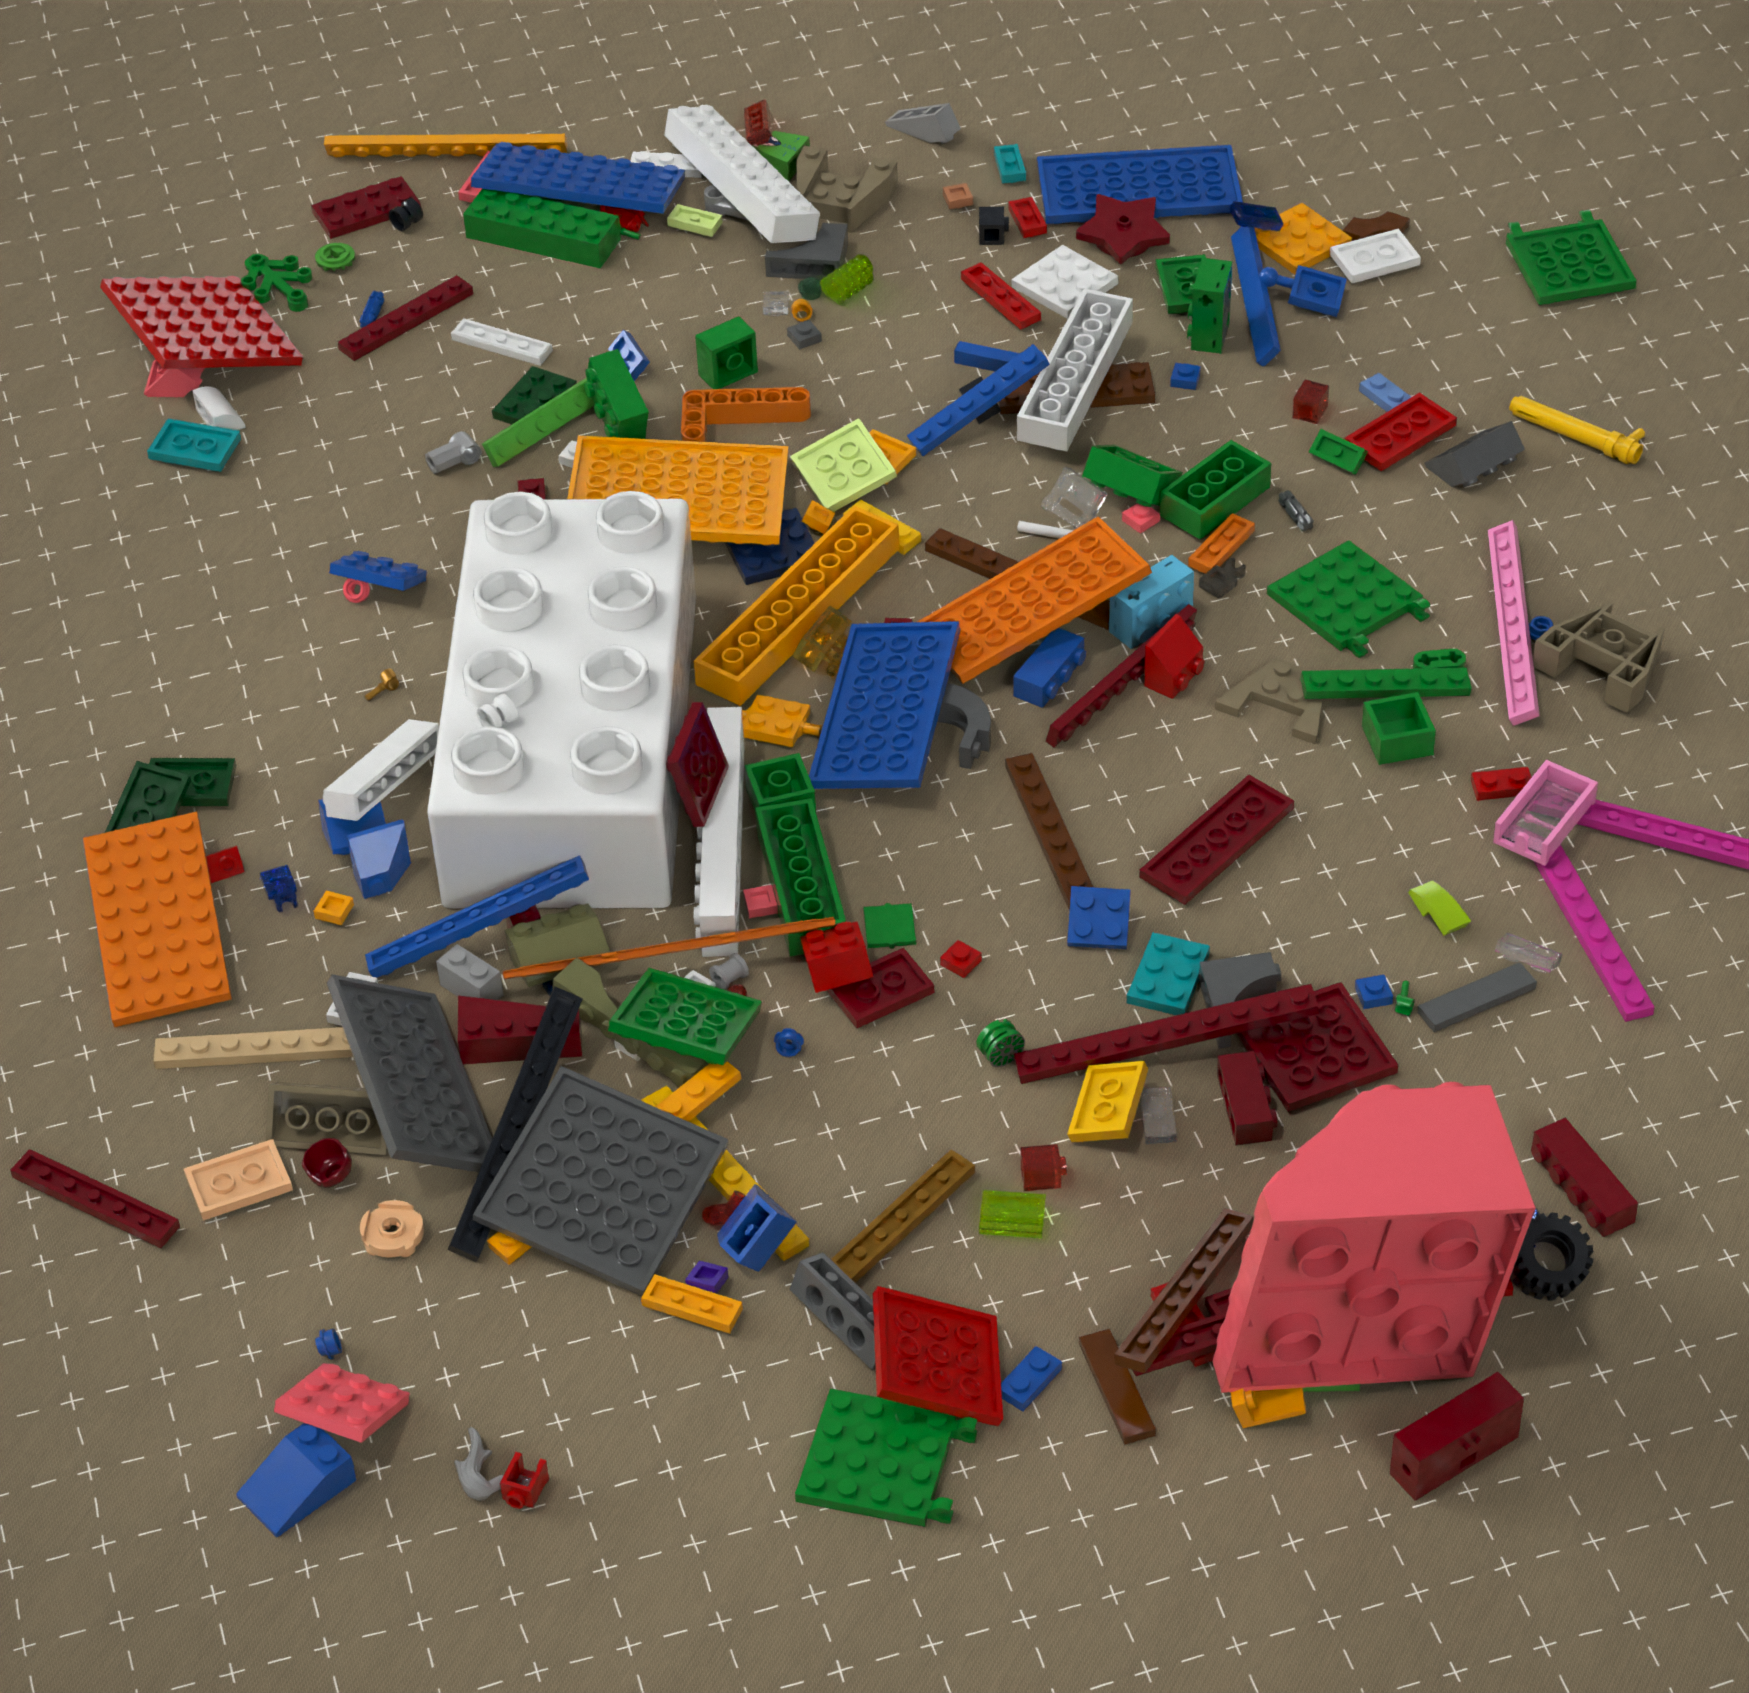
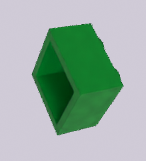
M1418 692L1363 702L1362 728L1379 765L1434 755L1436 730Z

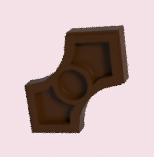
M1389 211L1371 219L1353 217L1343 229V232L1351 236L1352 241L1399 229L1403 234L1409 226L1410 218Z

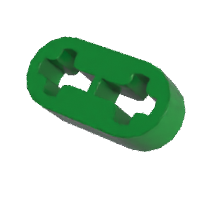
M1452 648L1418 652L1413 658V669L1465 668L1466 664L1465 653L1459 649Z

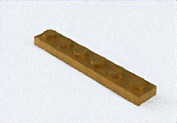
M951 1149L831 1260L856 1283L975 1173V1164Z

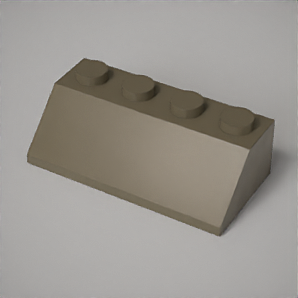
M289 1082L269 1084L265 1141L273 1139L276 1147L308 1149L313 1143L323 1138H335L342 1143L348 1152L388 1154V1148L365 1088Z

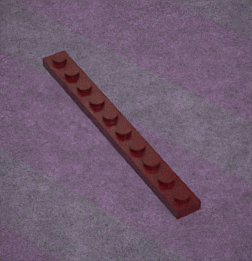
M1307 984L1015 1053L1014 1058L1020 1083L1024 1084L1087 1069L1089 1065L1109 1064L1319 1014V1007L1312 984Z

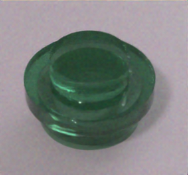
M808 277L799 282L798 291L804 299L815 300L820 297L823 291V283L814 277Z

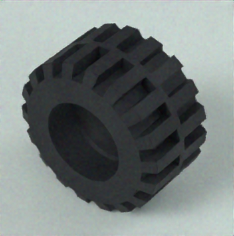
M1551 1212L1548 1217L1542 1213L1531 1219L1511 1273H1514L1516 1276L1512 1280L1516 1286L1522 1284L1525 1287L1522 1292L1526 1295L1533 1292L1535 1293V1299L1541 1300L1544 1296H1547L1548 1301L1555 1300L1558 1296L1564 1298L1571 1291L1573 1292L1589 1274L1590 1271L1588 1270L1593 1264V1258H1590L1594 1252L1593 1245H1587L1590 1239L1588 1233L1582 1234L1579 1231L1582 1226L1578 1222L1575 1225L1571 1224V1217L1564 1215L1562 1219H1559L1558 1213ZM1546 1242L1556 1246L1564 1256L1565 1269L1551 1271L1541 1266L1534 1255V1244Z

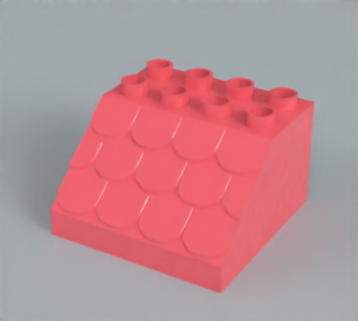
M1445 1082L1434 1088L1401 1089L1396 1085H1382L1371 1091H1363L1342 1107L1328 1126L1297 1149L1295 1158L1270 1179L1258 1198L1254 1211V1222L1243 1248L1239 1273L1229 1296V1307L1217 1337L1213 1365L1221 1393L1233 1392L1242 1388L1244 1391L1468 1378L1474 1376L1535 1211L1534 1202L1491 1085L1464 1086L1459 1082Z

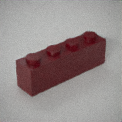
M1566 1117L1534 1131L1531 1153L1534 1159L1546 1168L1552 1181L1555 1184H1559L1567 1193L1569 1201L1582 1211L1592 1228H1596L1602 1237H1605L1635 1223L1638 1202Z

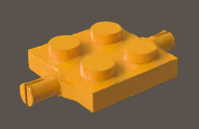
M757 694L751 707L742 710L744 738L793 747L797 739L803 734L820 737L822 725L807 723L811 714L810 705Z

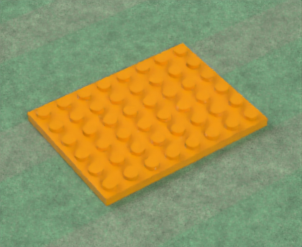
M578 435L567 499H606L616 493L626 491L644 492L655 499H683L689 507L691 540L707 541L710 543L734 542L736 544L779 545L788 446Z

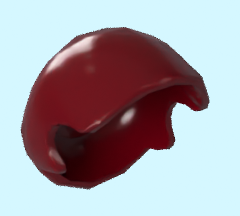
M323 1138L313 1143L304 1153L302 1168L311 1181L319 1187H334L343 1182L351 1172V1155L342 1143L335 1138Z

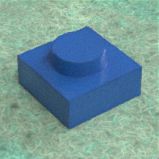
M1175 363L1170 387L1196 390L1201 374V366Z
M1384 974L1355 980V990L1363 1009L1393 1004V994Z

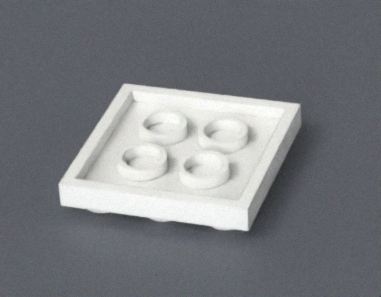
M1061 245L1012 279V288L1067 319L1083 289L1106 293L1118 284V275L1064 245Z

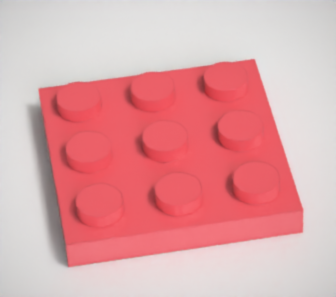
M323 1363L275 1400L274 1412L362 1443L408 1405L410 1393L398 1389L393 1384H383L369 1379L364 1374H354L342 1370L335 1364Z

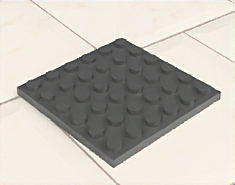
M560 1066L475 1210L473 1221L642 1296L654 1274L656 1275L728 1147V1139Z

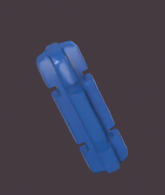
M373 291L370 294L359 320L361 328L376 321L385 300L383 292Z

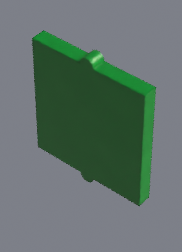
M886 903L881 906L864 907L867 949L881 947L893 949L895 946L916 945L912 903L894 905Z

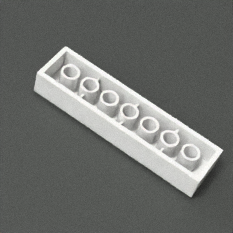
M1083 289L1047 358L1050 365L1040 371L1017 415V441L1068 451L1132 324V298Z

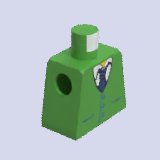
M772 131L763 141L752 139L750 145L778 170L786 180L790 181L797 173V158L804 146H810V140L807 136Z

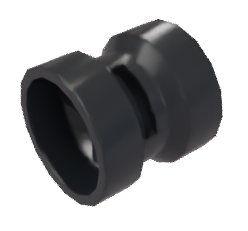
M412 198L406 199L401 203L400 207L396 206L389 211V219L392 225L399 231H405L411 226V223H417L423 218L421 206Z

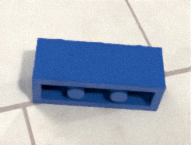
M1057 628L1049 633L1013 676V696L1041 708L1050 699H1054L1060 686L1064 682L1069 681L1072 672L1077 666H1081L1086 658L1084 637L1061 628Z

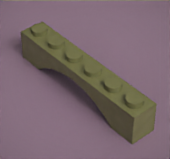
M579 958L574 959L553 978V989L556 986L583 998L579 1007L581 1020L597 1027L607 1038H613L623 1045L630 1054H637L652 1069L659 1070L669 1077L675 1085L682 1086L709 1064L704 1059L690 1055H680L674 1050L664 1047H653L646 1042L633 1038H623L617 1033L608 1031L609 1020L618 1009L608 997L602 985L600 973Z

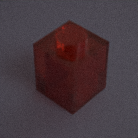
M1305 379L1293 398L1292 418L1318 424L1328 407L1329 385Z
M1058 1144L1020 1147V1167L1024 1191L1061 1188V1175H1067L1065 1156L1060 1157Z

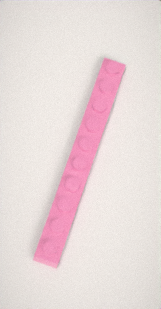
M1511 520L1489 529L1488 537L1508 716L1512 725L1515 726L1540 715L1517 526Z

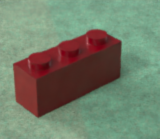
M1254 1051L1218 1055L1217 1078L1235 1146L1272 1141L1273 1128H1277L1278 1122L1275 1109H1270L1269 1104H1271L1269 1086L1263 1085L1265 1080L1263 1064L1257 1063Z

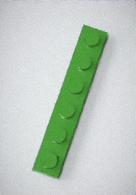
M587 377L483 442L482 445L492 466L499 467L593 407L595 403L592 398H588L584 389Z

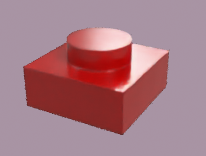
M957 940L940 957V965L965 978L982 961V952Z

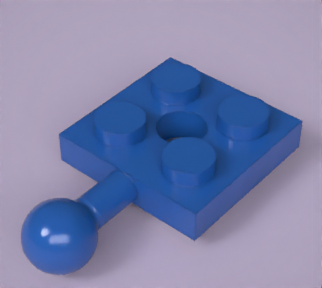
M1298 265L1294 279L1278 275L1276 269L1272 267L1263 268L1258 276L1267 287L1277 284L1290 288L1291 293L1288 304L1334 317L1338 315L1347 281L1346 278Z

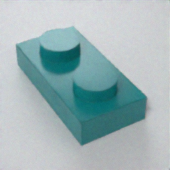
M1018 144L995 146L994 157L1002 184L1026 181V170Z

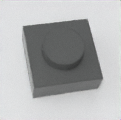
M810 320L787 328V336L799 350L822 341L821 332Z

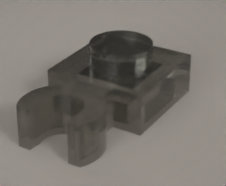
M1230 558L1226 561L1224 568L1216 565L1200 577L1199 587L1220 599L1237 586L1238 579L1245 576L1246 565L1243 564L1239 568H1235V559Z

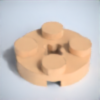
M400 1200L384 1201L378 1204V1209L373 1210L371 1213L369 1209L363 1215L360 1222V1234L365 1249L370 1255L387 1258L409 1257L414 1254L415 1247L423 1238L424 1225L422 1216L408 1202ZM392 1225L397 1226V1230L394 1232L384 1231L389 1230Z

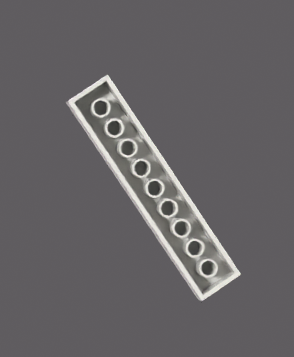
M700 105L699 107L691 108L679 106L678 108L668 109L664 136L770 243L816 240L820 212L712 106Z
M742 707L707 708L708 716L729 768L705 826L697 827L698 839H702V842H697L696 844L697 860H701V863L696 864L695 869L696 881H700V884L695 885V903H699V905L694 907V925H700V927H696V938L739 931L745 749ZM738 942L702 948V956H730L733 953H738Z

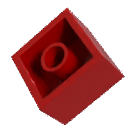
M857 921L852 923L842 922L834 928L823 931L813 930L800 937L815 993L873 978L866 946Z

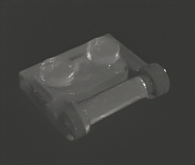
M1064 467L1051 493L1043 499L1041 507L1048 513L1053 512L1071 524L1073 530L1095 518L1108 493L1071 468ZM1062 497L1084 511L1081 517L1076 516L1059 504Z

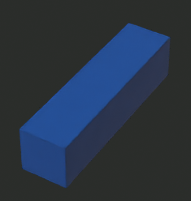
M959 341L954 350V363L997 371L1020 353Z

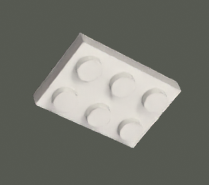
M1399 229L1330 247V256L1351 283L1419 266L1421 261L1420 255Z

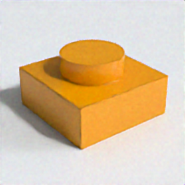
M812 500L801 522L807 524L811 529L825 534L835 513Z
M326 890L314 909L315 919L342 925L354 906L353 897Z

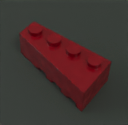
M458 995V1047L463 1065L524 1061L546 1006ZM579 1010L559 1058L583 1057Z

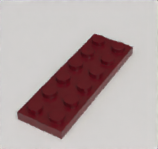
M1247 775L1140 868L1139 878L1186 905L1294 809V800L1255 777Z

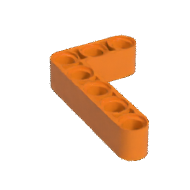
M803 387L690 390L682 398V441L707 442V425L804 422L811 416L810 393Z

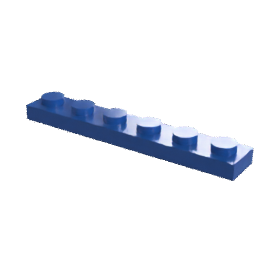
M1032 344L908 434L909 441L922 456L926 455L1049 366L1047 358Z

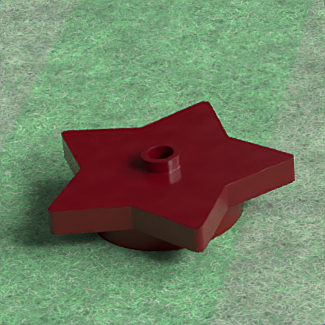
M1097 194L1096 215L1076 230L1077 240L1096 244L1102 252L1113 256L1119 264H1123L1130 257L1144 253L1149 247L1170 244V234L1154 219L1156 197L1124 202Z

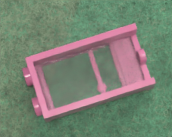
M1545 760L1495 822L1493 843L1545 866L1549 862L1551 855L1588 808L1594 805L1598 782Z

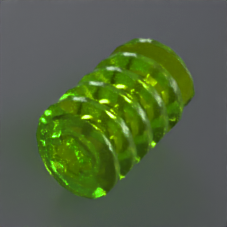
M858 254L840 268L822 278L820 281L821 289L827 297L837 304H842L846 299H850L852 295L859 293V290L866 288V285L873 283V265L867 256Z

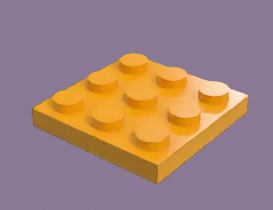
M1300 203L1254 227L1259 249L1294 275L1298 265L1310 268L1331 257L1330 247L1352 241L1351 236L1304 203Z

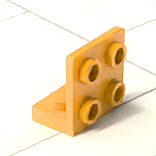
M1242 1388L1230 1392L1232 1407L1243 1429L1306 1413L1303 1388L1244 1391Z

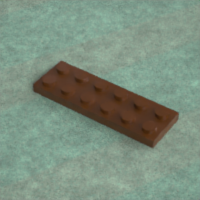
M1149 362L1111 364L1089 408L1155 403V391ZM1039 373L998 402L1001 409L1000 415L1019 413Z

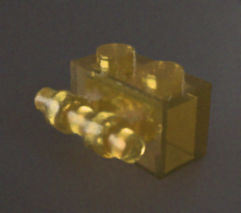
M829 606L803 636L792 656L813 672L825 660L829 664L825 670L827 675L834 677L839 671L848 639L845 633L852 621L832 606ZM836 646L840 648V653L834 651Z

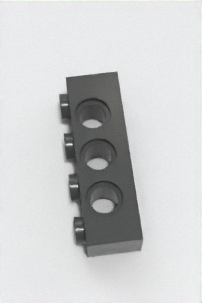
M823 1252L799 1261L790 1291L869 1368L875 1370L873 1300Z

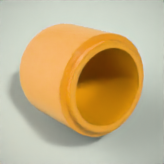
M797 299L793 302L791 307L793 317L800 322L809 320L812 316L811 304L805 299ZM799 311H805L807 312V316L804 318H800L797 316V313Z

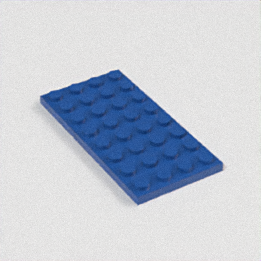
M500 142L493 147L471 177V187L664 214L685 179V170L678 169L675 165L655 166L652 162L634 163L625 158L612 160L607 159L603 155L590 157L583 156L580 152L561 153L557 149L540 150L531 145L518 147L512 146L508 142Z
M1231 145L1037 157L1046 224L1083 223L1090 220L1096 215L1097 194L1124 202L1156 197L1154 218L1243 212V200Z
M959 621L851 624L809 774L814 789L921 787L961 630Z

